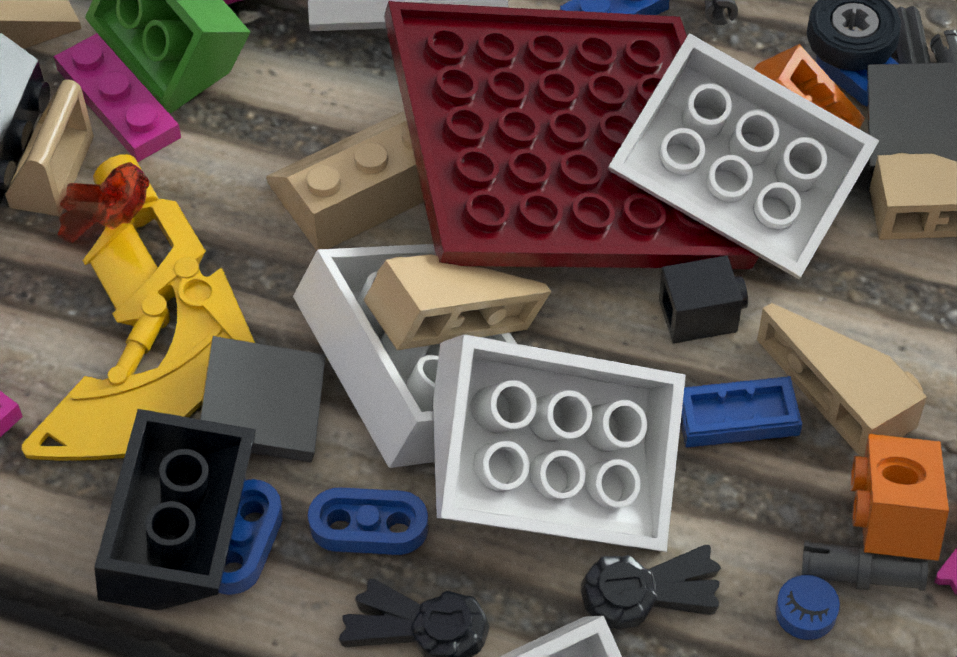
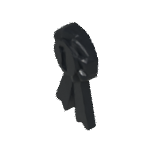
M710 545L700 546L649 569L644 568L630 555L603 556L592 565L583 578L581 594L586 611L591 616H604L609 628L637 627L645 621L654 607L713 615L719 607V601L714 594L719 588L720 582L703 579L716 576L721 567L717 562L710 559Z
M369 579L367 591L358 594L355 597V601L361 612L370 615H343L342 620L346 629L340 634L339 641L344 647L415 642L423 657H473L484 646L490 625L486 614L473 596L445 591L441 596L419 604L375 579Z

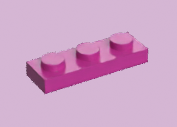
M97 33L54 56L59 73L65 80H72L80 85L85 103L137 162L181 138L179 124Z

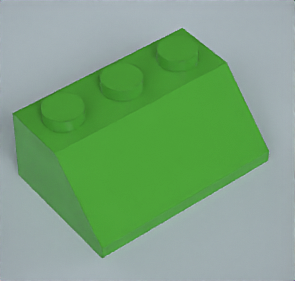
M92 0L85 19L169 114L229 74L250 34L249 29L223 0Z

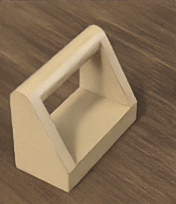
M63 80L41 114L5 194L9 208L60 217L94 138L83 92L80 85L75 81Z

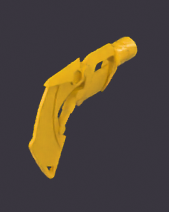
M120 154L107 159L96 169L93 175V182L107 203L112 216L101 236L82 261L85 265L91 264L116 308L112 313L116 322L131 325L133 328L126 339L127 345L116 366L108 371V378L101 380L84 376L23 442L22 452L28 459L83 461L124 458L138 409L190 417L202 406L213 336L255 343L223 268L221 267L208 277L202 275L199 264L206 250L177 202L158 198L138 162L131 155ZM153 219L156 220L172 247L159 267L156 266L136 231L137 228L146 225ZM175 297L177 303V323L174 337L166 356L157 368L134 374L144 354H147L151 349L160 330L170 322L166 302ZM49 436L63 446L41 445Z

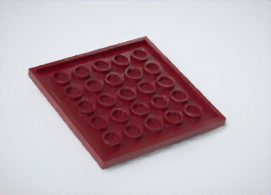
M388 1L384 20L435 253L440 263L489 267L662 268L664 266L727 255L732 269L753 268L759 256L608 170L610 163L687 38L681 17Z

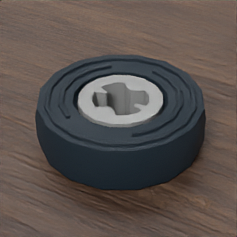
M818 0L810 11L806 32L811 50L822 61L839 69L851 71L867 70L868 65L887 62L895 52L900 36L901 20L897 9L888 0Z

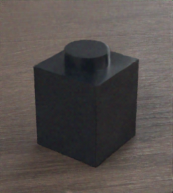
M727 255L662 267L659 302L672 343L738 332L741 309L748 307V293L743 277L741 275L734 276Z

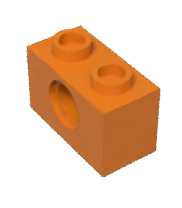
M868 434L865 456H854L851 471V491L856 492L852 524L854 527H863L864 552L939 561L949 513L941 442Z

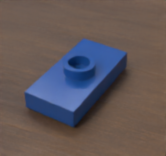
M791 376L684 387L680 424L685 448L799 436L801 433L802 421Z

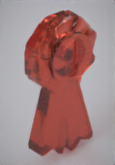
M128 162L114 168L101 185L69 183L66 189V196L60 203V206L68 212L59 217L62 225L57 236L73 243L96 222L110 229H116L122 223L129 224L145 204L146 191L150 183L148 177L139 167Z

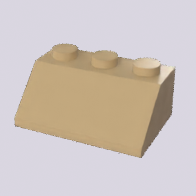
M405 111L266 176L268 185L316 251L318 249H330L424 202Z

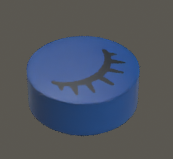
M813 575L793 577L784 583L779 591L775 608L777 620L787 633L796 638L804 640L821 638L828 634L835 625L840 608L839 597L835 589L822 578Z

